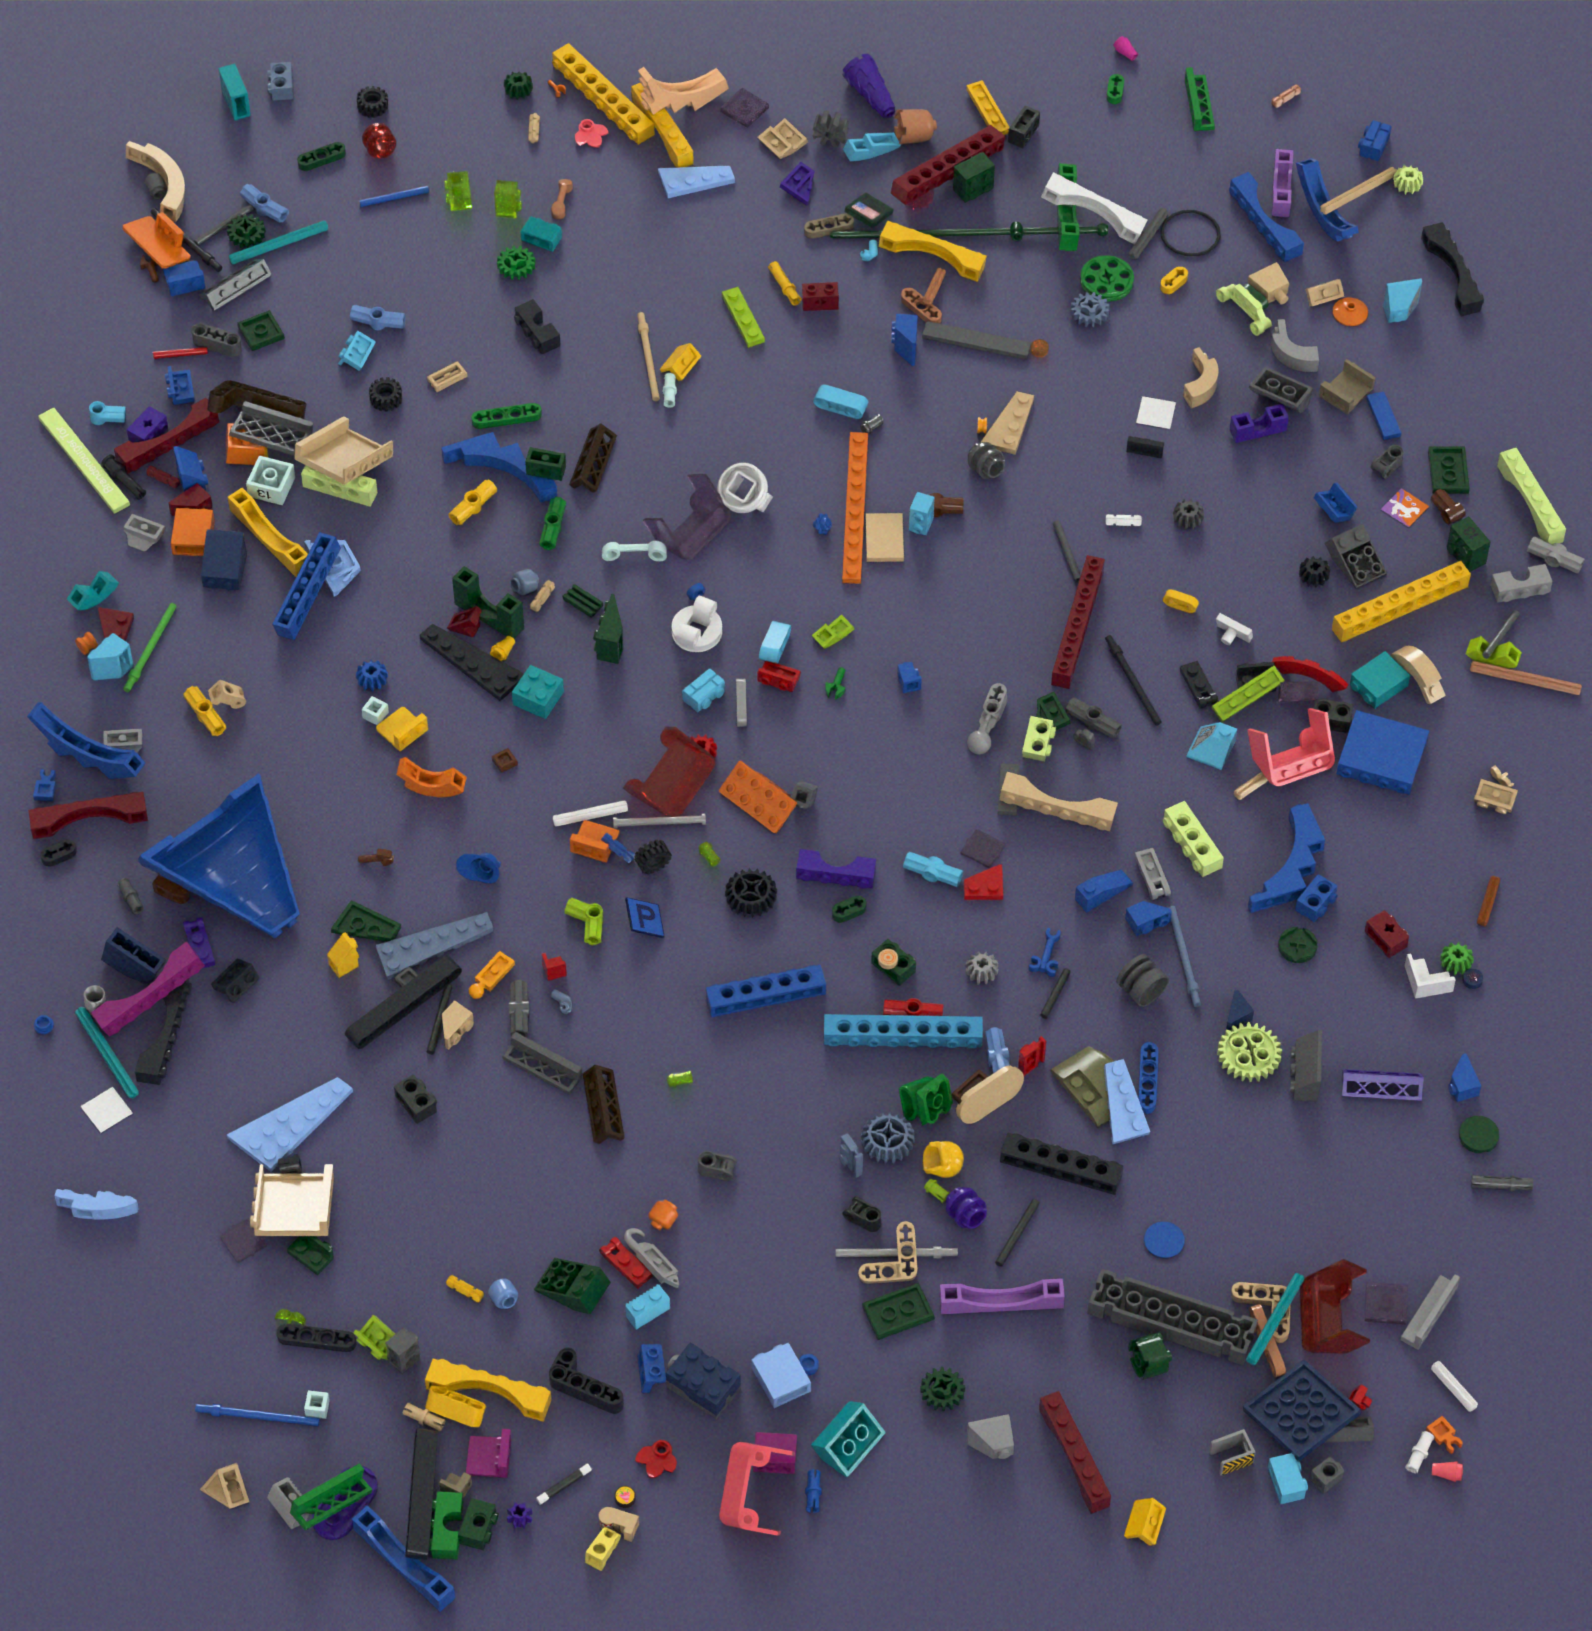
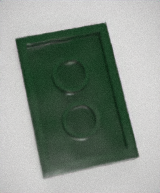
M1429 446L1428 456L1432 494L1439 489L1445 490L1447 494H1469L1470 487L1465 446Z
M919 1283L862 1303L863 1310L877 1340L935 1319Z

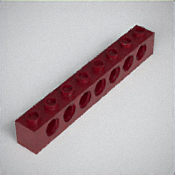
M992 125L987 126L894 179L891 194L905 205L915 201L918 197L927 194L946 181L952 180L954 178V166L981 152H984L988 158L1000 152L1004 148L1005 135Z
M1086 556L1052 671L1051 685L1070 689L1104 573L1105 559Z

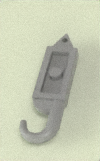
M636 1228L628 1229L624 1234V1240L636 1253V1257L661 1284L665 1282L678 1288V1270L654 1244L646 1242L638 1244L631 1237L632 1234H639L644 1237V1232Z

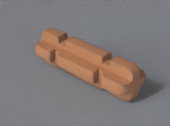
M1297 84L1293 85L1274 97L1271 102L1272 105L1278 108L1294 96L1300 94L1301 88Z

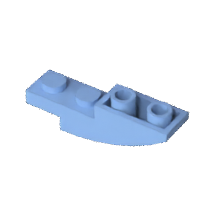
M57 1189L54 1195L57 1206L72 1209L73 1217L83 1219H115L138 1213L139 1210L137 1200L133 1197L115 1195L110 1191H98L96 1197H93L89 1194H77L68 1189Z

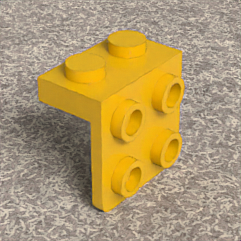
M400 707L376 726V730L398 751H402L428 731L427 717L423 713L415 717L408 709Z

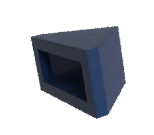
M1234 990L1226 1030L1230 1031L1233 1025L1238 1029L1240 1023L1244 1026L1248 1022L1253 1021L1254 1010L1239 990Z

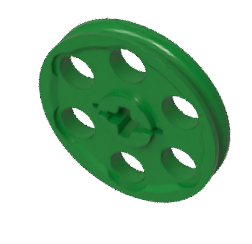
M1104 255L1094 257L1085 263L1081 271L1080 282L1083 290L1088 292L1089 295L1095 292V296H1098L1101 293L1097 290H1106V293L1101 294L1102 299H1107L1110 302L1120 300L1130 293L1133 287L1134 273L1130 265L1124 260L1115 256ZM1114 263L1117 267L1111 268L1108 264ZM1098 266L1100 269L1093 270L1090 267ZM1127 274L1129 277L1121 278L1120 275ZM1091 278L1094 282L1088 283L1085 280ZM1122 287L1124 290L1116 291L1114 288Z

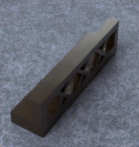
M602 423L589 430L569 484L574 489L583 485L593 493L597 491L617 437L614 432ZM604 433L610 437L608 443L605 442ZM599 447H602V449H603V452H604V456H603V457H600V454H599V451H598V448H599ZM594 461H597L599 467L598 471H595L594 469ZM588 475L592 476L593 485L587 481Z
M593 1065L583 1073L593 1141L598 1144L607 1138L621 1141L625 1137L614 1072L612 1069ZM602 1074L607 1075L608 1082L603 1078ZM605 1089H606V1091L610 1094L611 1100H610V1098L606 1095ZM608 1107L613 1111L614 1117L608 1111ZM611 1124L615 1127L616 1132L612 1131Z

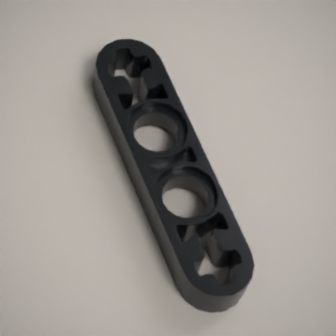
M283 1324L277 1329L278 1341L284 1345L350 1352L356 1347V1337L350 1331L294 1324ZM286 1331H289L287 1337H283V1334H285ZM310 1333L312 1338L304 1341L301 1339V1335ZM329 1335L333 1339L329 1343H323L321 1338ZM346 1339H350L348 1345H344Z

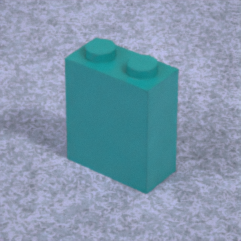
M231 64L218 68L221 90L234 121L251 116L248 92L236 65Z
M1384 651L1351 674L1350 686L1363 697L1367 704H1370L1375 709L1409 685L1410 674Z

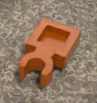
M1443 1416L1426 1427V1431L1434 1436V1440L1438 1445L1446 1444V1450L1450 1454L1454 1453V1448L1451 1444H1456L1459 1448L1462 1447V1440L1453 1436L1456 1430Z

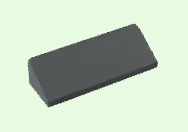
M1371 1417L1355 1418L1326 1442L1373 1441L1374 1426Z

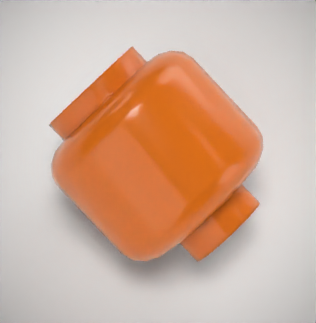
M666 1199L657 1201L648 1214L649 1219L652 1221L650 1224L659 1231L662 1228L670 1229L678 1217L677 1207Z

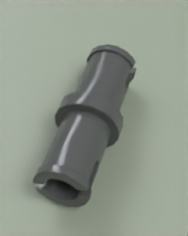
M128 878L119 880L117 886L123 894L124 901L129 904L133 914L141 913L144 910V906L138 898V892L133 889Z

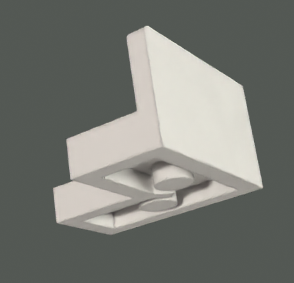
M1407 954L1405 969L1415 998L1453 992L1456 980L1455 977H1450L1448 971L1430 975L1424 958L1413 960L1412 955Z

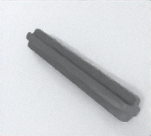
M1166 208L1159 209L1130 250L1129 256L1132 260L1138 259L1168 216L1169 212Z

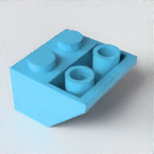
M114 633L105 638L87 656L93 680L121 678L134 666L130 644Z

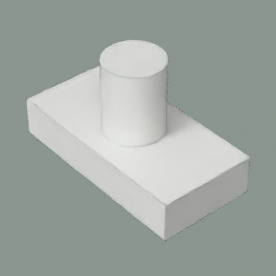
M1219 613L1216 623L1218 627L1226 631L1221 638L1224 644L1230 646L1236 636L1248 643L1253 638L1252 629Z

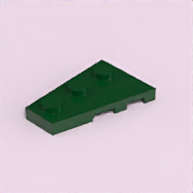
M351 900L332 926L331 933L342 935L346 932L348 936L388 942L396 937L401 929V924Z

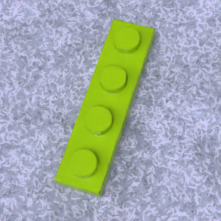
M739 287L722 291V298L747 347L765 343V338Z
M1272 666L1212 705L1211 708L1221 722H1224L1284 683L1285 680L1276 667Z

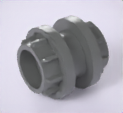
M990 442L977 443L969 450L968 465L982 478L991 479L1003 472L1005 457Z

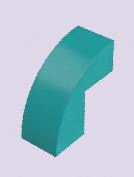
M99 571L90 586L76 584L67 600L77 610L92 608L104 601L116 589L119 582L108 572Z

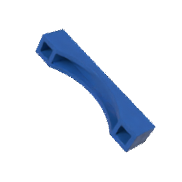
M1247 172L1231 179L1229 187L1231 196L1235 197L1240 208L1245 210L1248 218L1255 223L1258 231L1265 236L1267 243L1275 249L1276 255L1281 257L1284 262L1302 255L1304 242L1297 233L1277 224L1264 213L1257 198L1258 183L1253 176Z
M368 1505L352 1518L354 1531L439 1612L455 1599L454 1587L445 1578L427 1567L420 1560L405 1557L406 1547Z

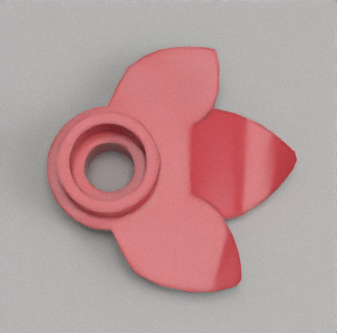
M585 119L579 124V131L575 134V141L579 146L587 143L589 146L597 148L602 144L601 136L607 135L609 132L604 125L594 124L592 120Z

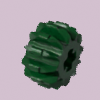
M512 71V74L507 75L504 80L506 95H509L510 98L516 97L517 100L520 97L525 99V96H530L533 89L531 76H528L526 72L521 73L519 71L514 73Z

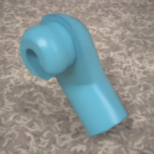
M876 240L869 241V250L861 251L860 257L863 261H870L878 255Z

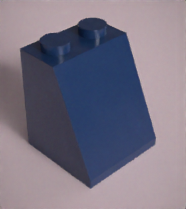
M207 529L201 572L203 587L240 590L247 557L244 532Z

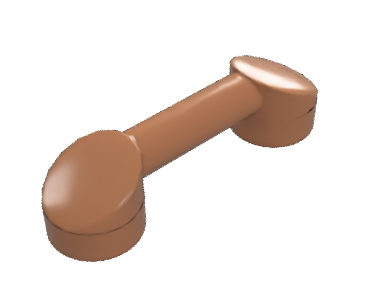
M569 179L559 180L560 191L558 198L551 207V214L554 219H563L566 215L563 202L566 193L571 192L573 189L572 181Z

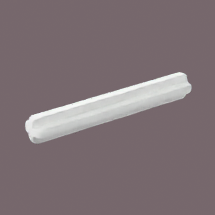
M619 801L554 815L553 823L557 827L628 811L626 801Z

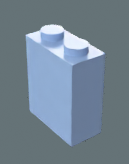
M789 1343L777 1345L771 1351L759 1353L752 1359V1370L773 1408L811 1392V1382Z

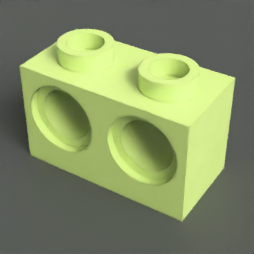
M1034 716L1030 717L1022 751L1023 757L1045 762L1046 756H1050L1052 745H1049L1050 738L1054 739L1056 727H1053V720ZM1043 727L1047 731L1045 733H1038L1037 729ZM1040 745L1043 748L1040 751H1035L1033 747Z

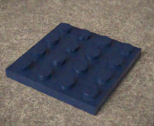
M1302 1360L1243 1405V1411L1289 1453H1292L1299 1462L1361 1415V1409L1305 1360Z

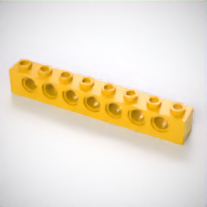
M569 43L552 53L554 68L561 71L564 77L570 80L576 89H580L585 97L591 100L599 110H602L609 120L615 122L617 127L623 130L630 140H634L639 145L655 135L654 123Z
M1462 561L1456 562L1334 616L1332 631L1341 643L1467 588L1471 573Z

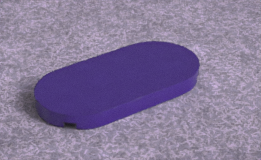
M362 1466L364 1468L362 1478L372 1488V1493L314 1525L313 1528L319 1536L328 1540H337L343 1538L352 1530V1518L367 1505L369 1506L378 1490L376 1477L369 1468ZM350 1467L344 1469L341 1473H343V1472H345L346 1470L350 1469ZM358 1483L351 1487V1491L361 1492L364 1490ZM338 1494L334 1500L345 1501L347 1500V1495ZM322 1503L318 1505V1510L327 1511L331 1505Z

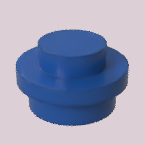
M47 1015L37 1017L34 1022V1029L39 1034H47L54 1028L53 1020Z

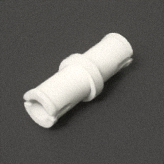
M1427 1431L1422 1432L1417 1445L1413 1446L1412 1455L1405 1466L1409 1472L1418 1473L1423 1459L1427 1458V1451L1434 1440V1436Z

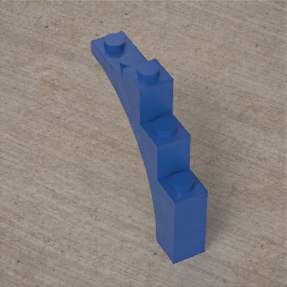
M42 702L37 703L27 716L49 740L47 744L58 756L73 755L84 768L97 766L108 779L136 777L146 763L135 750L113 748L79 733L53 714Z

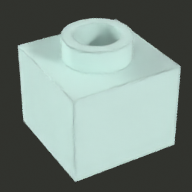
M373 696L362 708L363 719L376 725L381 723L389 713L388 704Z
M308 1390L304 1408L305 1416L326 1419L330 1402L329 1393Z

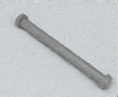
M701 813L699 816L629 819L613 817L614 829L622 826L691 823L706 825L705 813Z

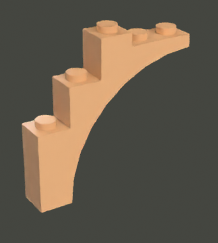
M644 67L638 70L640 74L639 81L644 87V92L640 94L643 100L641 104L646 111L650 110L653 115L664 107L670 108L675 113L687 105L696 111L729 89L726 79L717 68L696 79L681 83L661 82L654 79Z

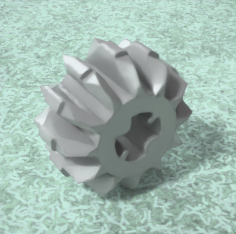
M979 951L976 953V956L971 954L966 962V974L970 976L971 981L977 980V984L983 981L987 984L988 980L993 981L999 969L998 961L994 960V955L988 956L987 952L980 954Z

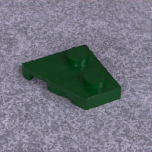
M1055 692L1037 699L1036 717L1053 720V727H1056V730L1071 724ZM1043 727L1037 729L1038 733H1045L1047 731Z

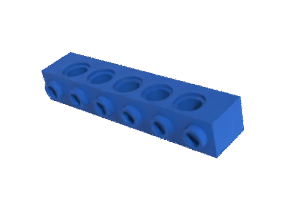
M319 532L272 624L278 636L295 640L341 549L335 536Z
M809 965L801 969H790L786 972L770 973L766 976L750 977L746 980H734L726 984H714L706 987V1000L711 1017L826 994V982L821 965Z

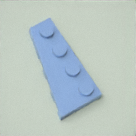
M730 166L658 168V174L667 198L735 183V177Z
M1124 1059L1105 1064L1104 1074L1108 1094L1107 1103L1110 1113L1112 1145L1148 1135L1150 1129Z

